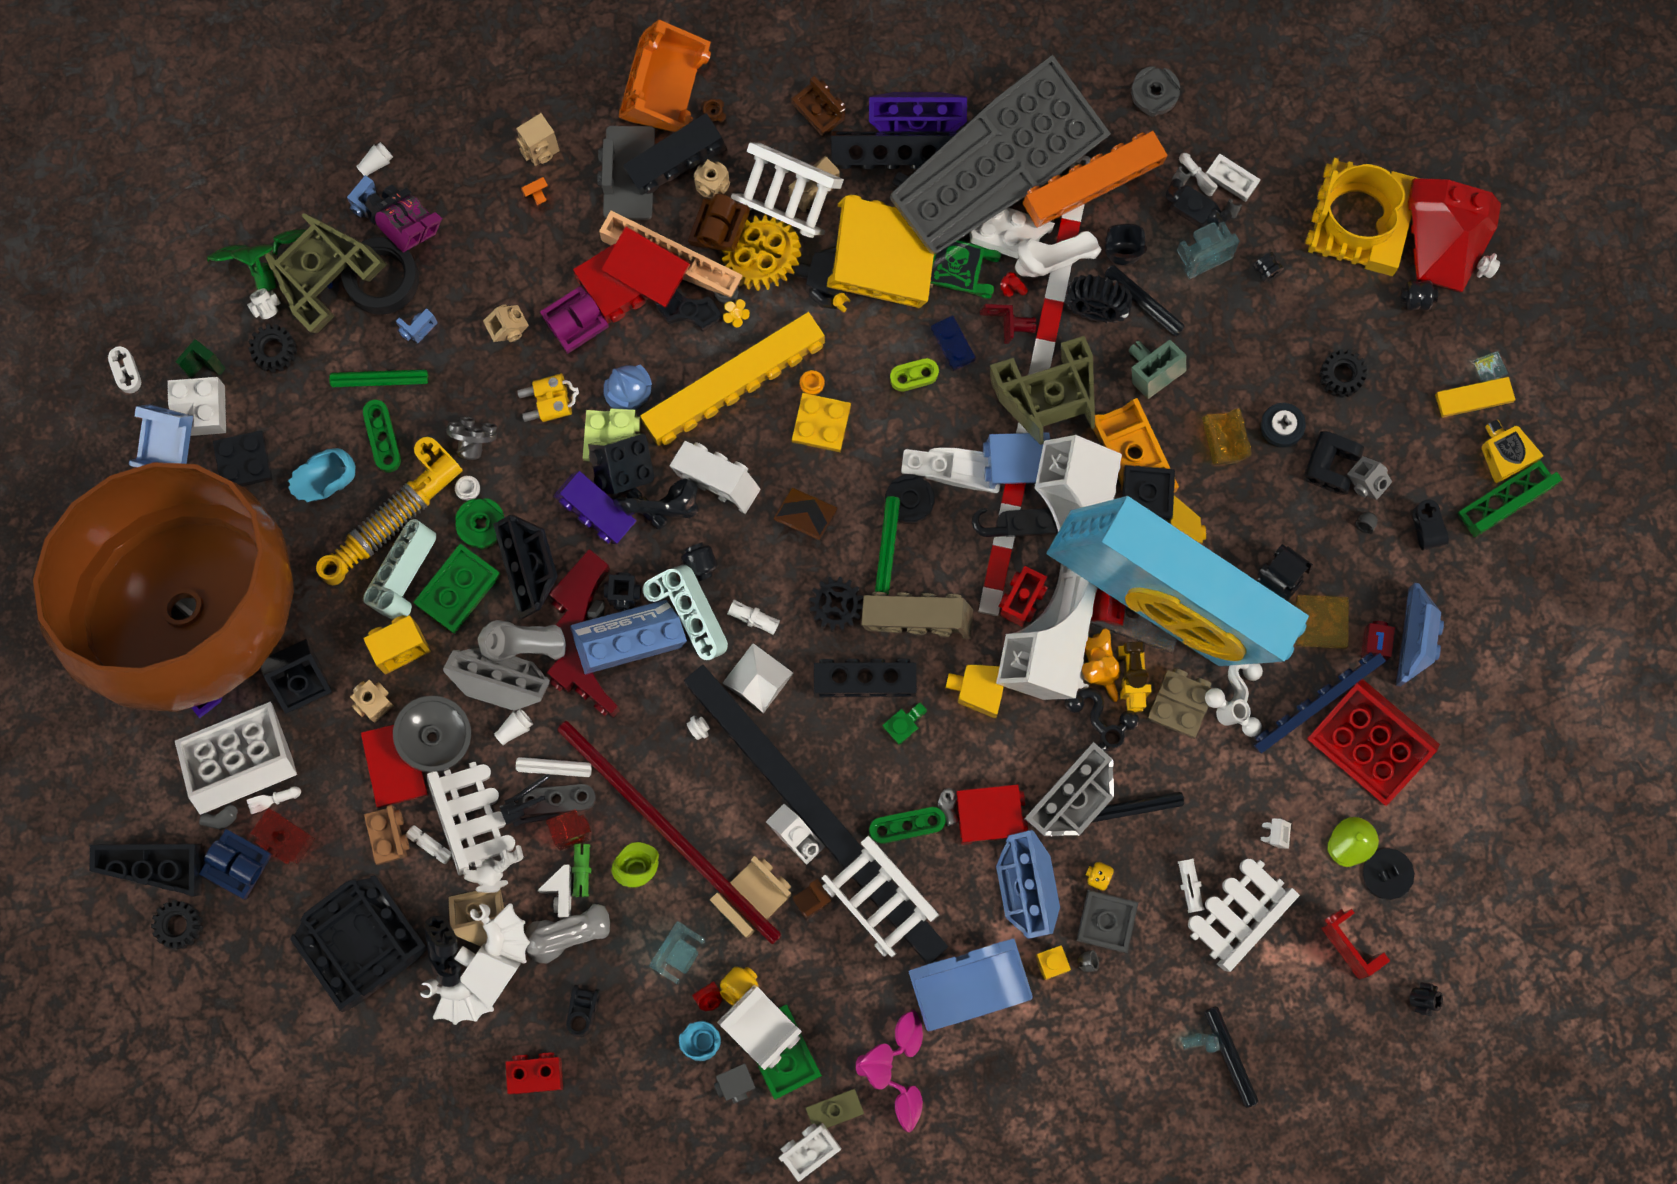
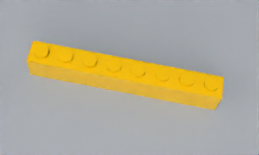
M807 312L640 415L641 421L657 446L661 444L668 445L682 431L688 432L698 425L697 422L703 418L709 419L719 412L718 409L724 405L730 406L740 399L739 396L745 392L751 393L761 386L760 383L766 379H775L782 373L781 370L787 366H796L802 361V357L808 353L815 354L823 348V344H825V335L811 314Z

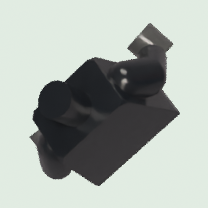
M1182 167L1177 169L1166 191V198L1172 202L1169 209L1207 233L1211 228L1219 229L1231 218L1237 217L1242 204L1235 205L1232 203L1233 199H1229L1225 208L1221 211L1214 201L1190 186H1184L1191 173L1185 174L1181 170Z

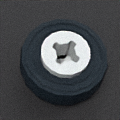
M1285 402L1276 403L1269 407L1262 415L1260 427L1261 433L1267 442L1282 448L1290 447L1302 438L1306 423L1301 410L1295 405Z

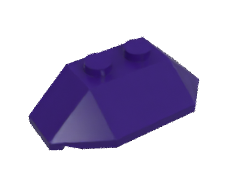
M891 92L869 96V122L879 131H957L967 122V96L944 92Z

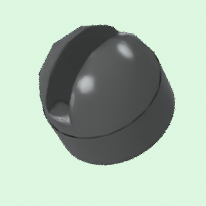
M1364 512L1358 517L1355 525L1360 531L1372 534L1377 527V516L1371 512Z
M1094 950L1086 951L1079 955L1077 962L1082 963L1079 966L1082 971H1098L1099 959Z

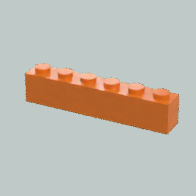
M1154 131L1145 134V132L1139 133L1132 138V142L1126 145L1120 143L1114 146L1110 153L1104 156L1102 153L1098 154L1090 160V163L1084 166L1081 164L1074 166L1063 177L1060 175L1054 176L1047 182V185L1041 188L1039 186L1031 188L1027 191L1028 194L1024 198L1023 205L1036 228L1162 165L1168 155Z

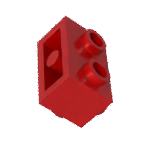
M1024 566L1021 573L1016 571L1010 583L1013 586L1009 595L1005 593L998 606L1002 608L1000 616L1023 627L1025 621L1030 623L1037 610L1033 608L1036 600L1042 601L1048 589L1044 585L1047 576L1027 566Z
M554 1053L539 1054V1059L528 1060V1055L512 1056V1061L506 1062L507 1094L563 1090L561 1058L555 1057ZM549 1067L551 1073L546 1077L544 1072ZM520 1070H523L524 1076L520 1079L518 1073Z

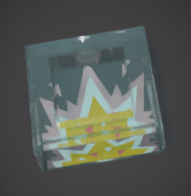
M1498 351L1475 359L1473 362L1482 382L1496 380L1508 374Z

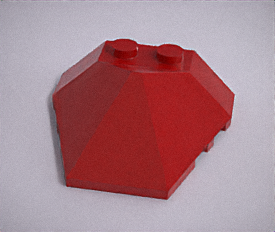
M1414 178L1411 183L1408 208L1412 213L1413 225L1411 226V234H1414L1416 247L1413 249L1416 278L1419 281L1431 280L1433 285L1463 292L1497 229L1501 203L1492 192L1448 179Z

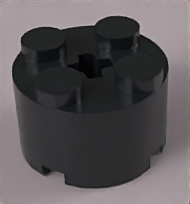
M1282 544L1273 556L1275 558L1272 563H1266L1259 571L1257 582L1288 601L1304 582V577L1302 576L1304 572L1309 575L1313 564L1289 546L1286 547Z

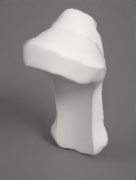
M1089 231L1081 232L1075 237L1053 245L1028 238L1022 240L1018 245L1019 259L1016 261L1015 270L1023 277L1044 276L1071 265L1079 259H1096L1102 249L1098 244L1097 238Z

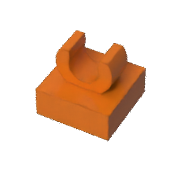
M544 177L521 188L524 197L532 195L537 205L547 201L542 192V189L548 186Z

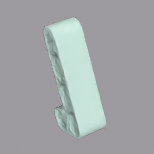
M417 519L410 520L404 526L365 591L364 603L390 619H395L402 615L407 617L411 612L412 606L402 596L436 540V533Z
M680 565L668 569L644 583L643 594L649 601L655 602L670 597L700 658L711 660L726 652L728 647L727 640L694 572L689 566ZM676 574L680 576V582L677 580ZM657 584L660 586L661 593L657 590ZM687 597H690L692 605L688 603ZM699 619L703 624V628H701L699 625Z

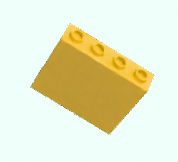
M857 195L845 196L838 203V207H841V216L833 274L828 277L827 287L921 308L928 302L934 254L928 251L895 206H887L884 202L877 200H862Z

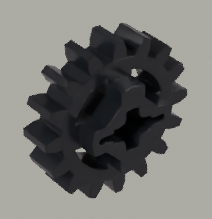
M829 577L828 584L825 585L824 582H819L820 590L813 588L812 593L816 598H809V603L815 606L809 608V611L813 614L816 613L813 618L814 622L822 621V629L829 625L831 632H834L835 627H839L841 632H844V625L847 624L852 628L854 627L852 620H860L861 616L857 611H863V605L858 604L863 601V596H856L859 592V587L857 586L852 589L851 580L844 584L842 583V577H839L837 582H833V579ZM833 589H841L844 591L842 593L833 591ZM824 596L826 604L820 609L819 602L821 597ZM832 600H835L837 603L841 601V609H838L836 606L832 608ZM853 600V609L849 613L846 607ZM829 617H839L840 620H831Z

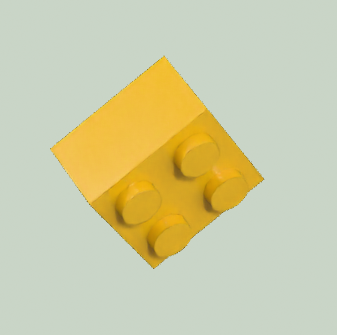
M405 615L399 616L391 621V625L385 628L377 627L368 632L369 636L363 638L375 664L385 675L431 652L418 624L410 615L407 617Z

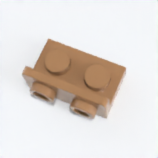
M388 805L386 809L364 814L375 864L380 865L406 858V850H409L410 847L406 834L402 835L400 825L404 824L401 811L396 810V807L393 805Z

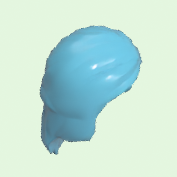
M339 448L326 449L316 453L307 460V463L299 466L298 469L292 472V478L288 480L290 483L289 490L298 500H305L306 503L326 499L337 490L344 489L345 486L352 482L356 471L355 462L346 451Z

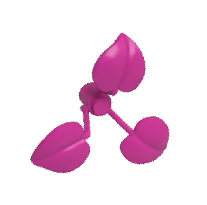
M913 1009L904 1013L897 1022L895 1039L898 1046H900L897 1050L892 1051L888 1044H879L866 1055H860L856 1061L857 1074L859 1076H866L875 1089H884L887 1085H890L901 1092L895 1100V1111L902 1128L908 1133H911L920 1118L923 1106L922 1096L916 1086H908L905 1089L904 1086L890 1079L891 1069L893 1068V1056L904 1052L907 1057H913L919 1051L922 1044V1024L918 1014Z

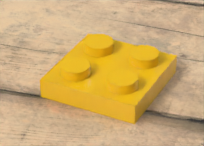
M802 393L792 442L841 453L851 403Z

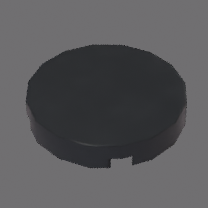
M904 474L895 478L888 486L885 494V504L888 496L900 499L898 521L904 524H916L925 520L931 514L935 504V495L931 484L915 474Z

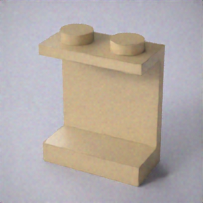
M754 856L751 859L752 862L730 883L768 919L791 896L789 891L791 886L782 876L777 879L770 872L773 867L763 857L758 860ZM716 893L710 899L711 903L746 939L757 930L721 893Z

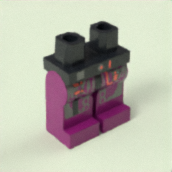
M391 184L382 192L381 197L384 200L374 193L368 197L365 206L372 212L370 221L374 225L377 224L379 229L402 252H405L418 245L419 242L421 243L436 235L442 218L436 212L430 214L424 209L420 201L416 197L411 196L412 192L408 188L399 191Z

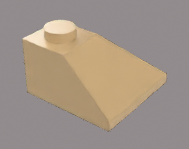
M501 889L493 893L473 891L449 897L450 926L457 937L478 946L486 944L487 934L483 928L484 924L481 920H474L470 915V911L476 909L478 914L482 916L483 912L479 905L485 904L490 908V920L494 919L504 909Z

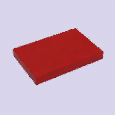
M625 227L601 270L662 306L667 307L691 264L632 229Z
M394 725L361 733L377 808L428 796L423 771L409 766L396 751L393 741Z

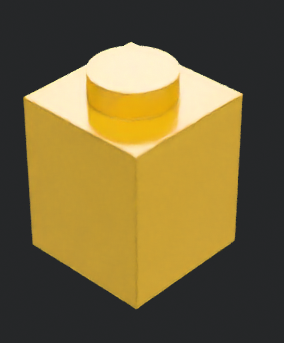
M1062 945L1035 956L1044 981L1071 970Z

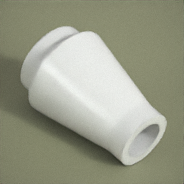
M380 142L371 147L356 167L364 176H368L390 163L389 160L393 156Z
M519 709L517 712L513 711L494 735L502 745H505L514 738L530 731L529 727L533 725V722L522 709Z

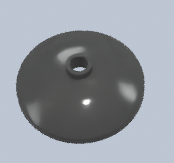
M424 696L411 701L400 711L394 723L393 741L397 753L409 766L420 771L440 772L453 767L464 757L470 745L471 727L467 715L455 702L444 697ZM435 734L437 739L431 742L427 739V736Z

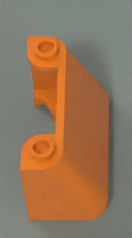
M659 19L642 33L637 45L619 110V118L628 122L676 132L691 123L693 117H691V112L687 110L697 69L703 64L706 65L710 59L711 51H709L711 42Z

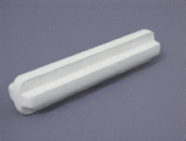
M518 757L515 765L518 772L579 777H590L592 773V765L587 762Z

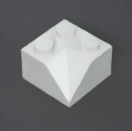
M218 377L168 380L169 409L193 415L191 436L226 433L225 385Z

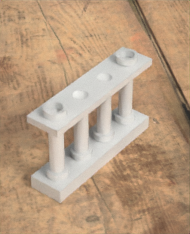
M750 142L747 152L755 155L754 159L756 161L744 194L732 193L731 198L738 201V204L748 205L750 210L754 208L801 229L800 233L804 236L814 238V235H824L825 230L815 225L827 192L831 191V189H841L844 179L762 143ZM769 161L776 164L774 167L776 172L765 203L754 199L753 196L764 165L768 164ZM790 170L796 173L797 181L786 212L774 208V204L785 173H788ZM813 180L817 182L818 190L805 222L794 216L806 183Z
M868 836L861 842L865 847L861 850L862 854L833 880L828 875L822 877L825 882L823 888L832 898L835 895L839 897L876 939L875 947L884 957L887 954L894 957L897 954L891 948L921 920L925 921L928 918L932 922L939 914L872 838ZM876 860L882 867L878 870L880 873L849 900L839 888L869 861L872 863ZM893 879L899 886L896 889L897 893L866 919L857 907L886 881L890 882ZM911 899L917 906L914 909L915 912L888 937L883 939L874 927L900 903Z

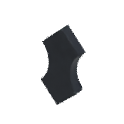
M676 290L667 307L655 302L656 307L668 324L677 321H688L704 331L723 319L722 313L710 296L693 300L682 296Z

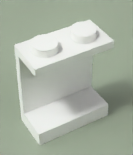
M755 984L717 1022L764 1070L767 1067H774L781 1059L780 1054L786 1047L791 1049L800 1040L798 1035L802 1032Z

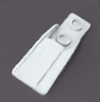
M933 448L929 452L904 450L902 474H915L943 484L990 493H998L1000 489V484H997L995 489H990L989 482H985L984 469L989 466L988 457H984L983 452L959 448Z

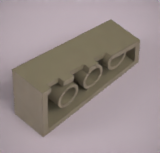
M872 592V596L864 595L861 625L867 631L902 633L903 628L907 629L906 632L915 635H924L927 631H931V633L937 634L940 637H950L952 633H961L962 638L971 639L973 608L958 594H947L946 598H941L931 593H923L921 597H912V594L897 593L896 596H887L883 592Z

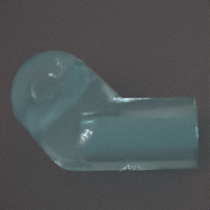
M1197 1033L1181 1037L1184 1050L1205 1045L1209 1053L1219 1051L1220 1044L1218 1043L1220 1040L1215 1034Z

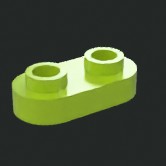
M928 358L898 365L891 371L890 383L897 391H908L927 386L937 380L939 367L935 361ZM928 370L931 374L926 377L922 375V371ZM903 376L907 381L900 383L898 378Z

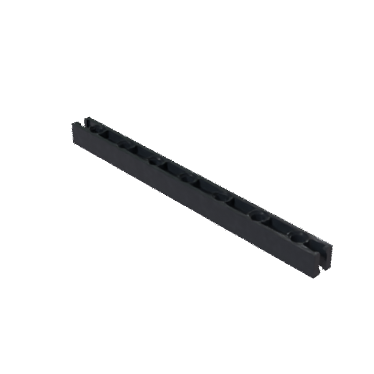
M702 664L684 679L686 687L804 821L840 865L845 869L862 854L861 850L863 847L705 665ZM869 861L852 878L862 889L880 873L878 871L880 867L875 861L872 863ZM886 881L869 898L880 908L897 893V887L892 881ZM904 900L886 918L897 928L915 912V907L909 900L907 902ZM921 920L903 936L926 964H931L949 947L926 920Z

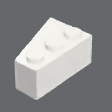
M684 441L670 464V467L677 476L696 482L697 487L703 491L707 489L719 495L718 499L724 503L726 500L734 502L739 511L744 514L747 513L761 490L747 472L748 468L737 461L733 464L719 452L712 454L708 452L705 446L697 442L693 445Z

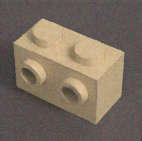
M541 113L516 128L519 136L516 139L520 146L519 150L525 160H531L535 166L548 162L554 154L560 151L555 133Z

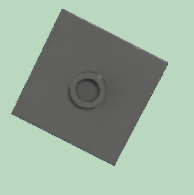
M1087 890L1076 941L1127 954L1139 902Z

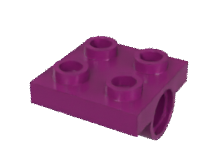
M582 286L577 287L540 311L542 318L567 354L609 328L596 303Z

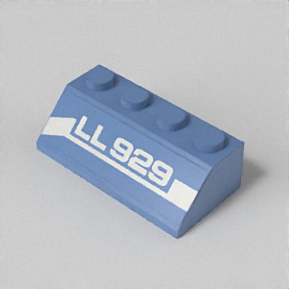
M667 600L570 625L585 674L680 649L687 642L680 618Z

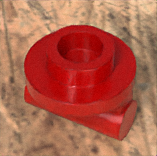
M1009 272L1002 278L1001 290L1004 296L1011 297L1014 292L1022 296L1027 294L1028 288L1015 273Z
M714 981L692 995L699 1008L703 1011L716 1009L723 999Z

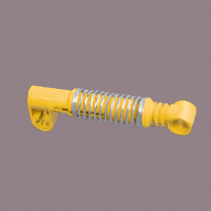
M423 437L416 442L414 447L417 459L426 470L414 481L405 483L401 487L402 491L400 493L396 491L398 494L396 497L392 495V500L388 498V504L383 502L385 506L383 508L379 506L381 510L379 512L375 510L376 514H371V519L366 517L367 522L362 521V527L358 525V528L362 531L361 533L353 529L347 535V539L344 542L346 545L343 546L341 544L339 546L340 550L335 549V555L331 553L319 559L316 570L326 584L333 586L341 583L349 572L347 568L350 567L352 569L354 567L353 563L357 565L359 563L358 559H368L374 555L373 550L378 551L377 546L382 547V542L386 544V538L391 540L390 535L395 536L394 531L399 532V527L403 529V523L406 525L408 523L407 520H412L411 516L416 517V512L421 513L420 508L425 510L430 505V500L463 471L458 463L435 439ZM426 450L430 452L432 451L435 458L438 460L433 463L429 454H425L424 452ZM329 566H337L334 574H325Z

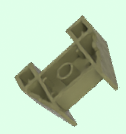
M303 213L301 216L311 226L280 257L273 252L265 254V258L280 284L279 287L290 305L292 314L309 332L318 333L334 315L317 296L348 265L363 280L370 282L387 264L370 246L311 215Z
M1085 336L1061 343L1062 365L1021 377L1014 358L990 365L991 383L999 402L1040 445L1044 444L1043 426L1085 413L1091 429L1095 428L1093 354Z

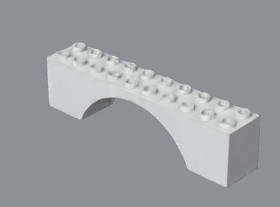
M1077 435L1044 441L1035 489L1047 503L1054 517L1058 532L1071 510L1114 499L1118 473L1120 471L1121 453ZM1061 564L1055 592L1044 612L1026 628L1015 633L1006 634L996 684L1042 700L1076 698L1081 667L1084 662L1085 646L1088 640L1090 620L1093 614V604L1098 587Z

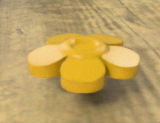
M737 299L735 304L732 301H727L724 305V309L728 311L723 314L724 322H732V326L736 328L742 326V319H748L750 314L749 310L744 309L745 302L742 299Z

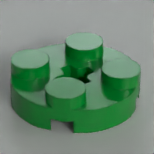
M487 498L468 500L459 508L456 514L457 534L468 546L481 550L487 549L498 542L493 524L505 518L504 512L493 500ZM477 518L480 520L486 518V527L476 529L477 524L475 520Z

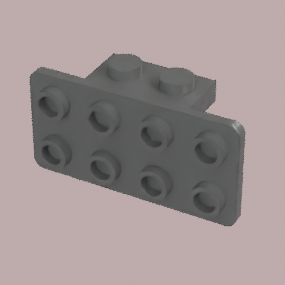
M607 127L606 139H603V148H599L598 160L599 163H602V171H598L597 176L598 186H602L604 193V218H607L610 211L629 220H649L652 218L653 193L641 195L623 165L655 145V130L653 127Z

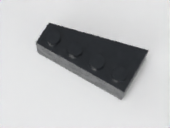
M202 843L90 845L89 871L155 886L189 896H201L202 876L199 873L202 870Z

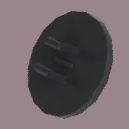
M1385 848L1377 850L1364 863L1362 875L1366 887L1372 894L1381 899L1393 900L1401 898L1409 892L1414 883L1415 872L1411 861L1405 854L1396 849Z

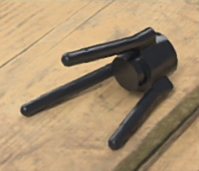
M546 774L512 798L504 800L505 804L499 806L506 825L513 823L514 827L525 823L559 818L558 813L521 818L525 815L523 809L545 800V796H539L522 804L518 800L548 780L550 774Z

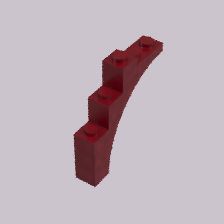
M589 549L549 594L553 600L551 605L561 614L566 611L564 616L556 623L563 632L566 650L565 655L555 662L547 674L551 678L549 683L559 692L564 689L569 693L576 686L577 688L574 691L584 700H587L589 697L596 703L594 708L603 716L609 714L614 718L620 709L603 691L594 673H584L570 629V625L587 621V612L590 609L593 598L600 584L611 571L609 565Z

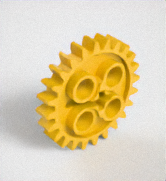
M766 214L761 221H759L757 216H754V222L750 223L748 219L746 220V226L743 228L735 252L722 250L725 255L722 260L725 267L743 275L738 284L739 286L745 284L749 290L754 285L756 290L759 291L761 285H765L766 289L769 290L770 283L773 282L778 287V279L781 278L787 281L785 274H794L791 266H799L797 258L802 256L799 250L802 246L792 225H787L783 221L779 222L774 217L769 221Z

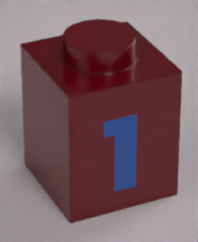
M1384 621L1369 623L1364 629L1361 657L1371 652L1373 655L1380 653L1386 661L1392 657L1395 627L1388 626V623Z

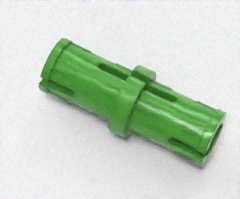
M574 844V867L571 868V873L574 874L572 897H579L580 886H582V897H589V874H591L592 870L589 867L590 844H583V855H581V844Z

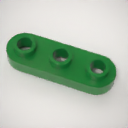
M371 400L363 408V417L374 461L381 471L390 473L397 470L401 464L390 413L384 402ZM380 411L381 415L377 418H374V412ZM382 434L387 435L384 441L379 440V436ZM386 458H393L390 464L384 463Z
M928 807L875 819L871 823L869 834L872 840L878 844H887L940 832L944 828L946 818L943 811L937 807ZM935 817L937 824L930 825L927 821L928 818ZM910 822L912 829L906 831L903 829L902 824ZM879 827L886 828V835L880 836L877 833V829Z

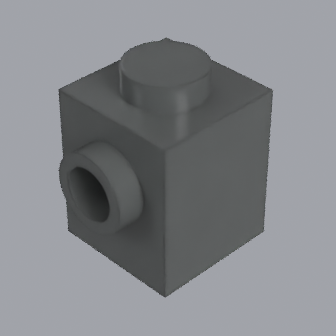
M746 1064L717 1075L718 1082L714 1083L719 1098L725 1097L726 1101L732 1099L733 1104L748 1098L746 1093L756 1089Z

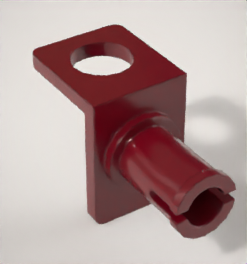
M985 304L980 310V315L1003 316L1005 344L1011 342L1014 338V332L1035 333L1036 324H1033L1034 322L1036 323V318L1015 317L1013 315V305Z

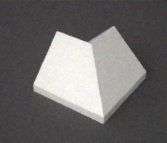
M752 644L722 684L764 714L794 673L758 646Z

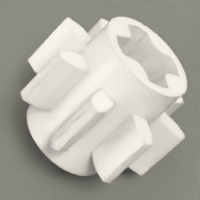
M262 288L250 295L252 302L247 304L255 317L260 316L262 319H268L278 312L276 306L281 304L273 290L268 292L265 288Z

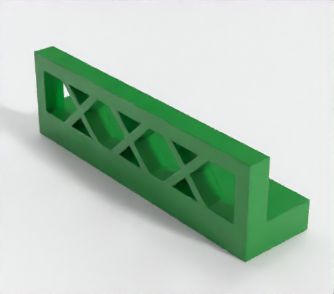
M1539 460L1457 514L1473 537L1476 538L1557 486L1563 479L1558 472L1551 475L1542 461ZM1535 469H1538L1545 478L1538 484L1529 482L1530 473ZM1510 485H1523V494L1518 497L1509 495ZM1490 498H1503L1502 507L1498 510L1488 508ZM1471 510L1482 511V520L1473 524L1466 513Z

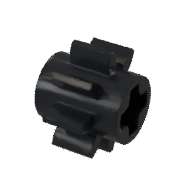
M1421 982L1420 988L1415 987L1412 989L1410 1004L1412 1007H1416L1415 1012L1421 1015L1432 1016L1433 1011L1441 1009L1443 995L1437 991L1438 986Z

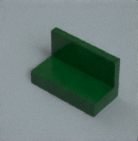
M196 339L175 361L190 379L197 374L204 364L219 376L226 369L216 355Z

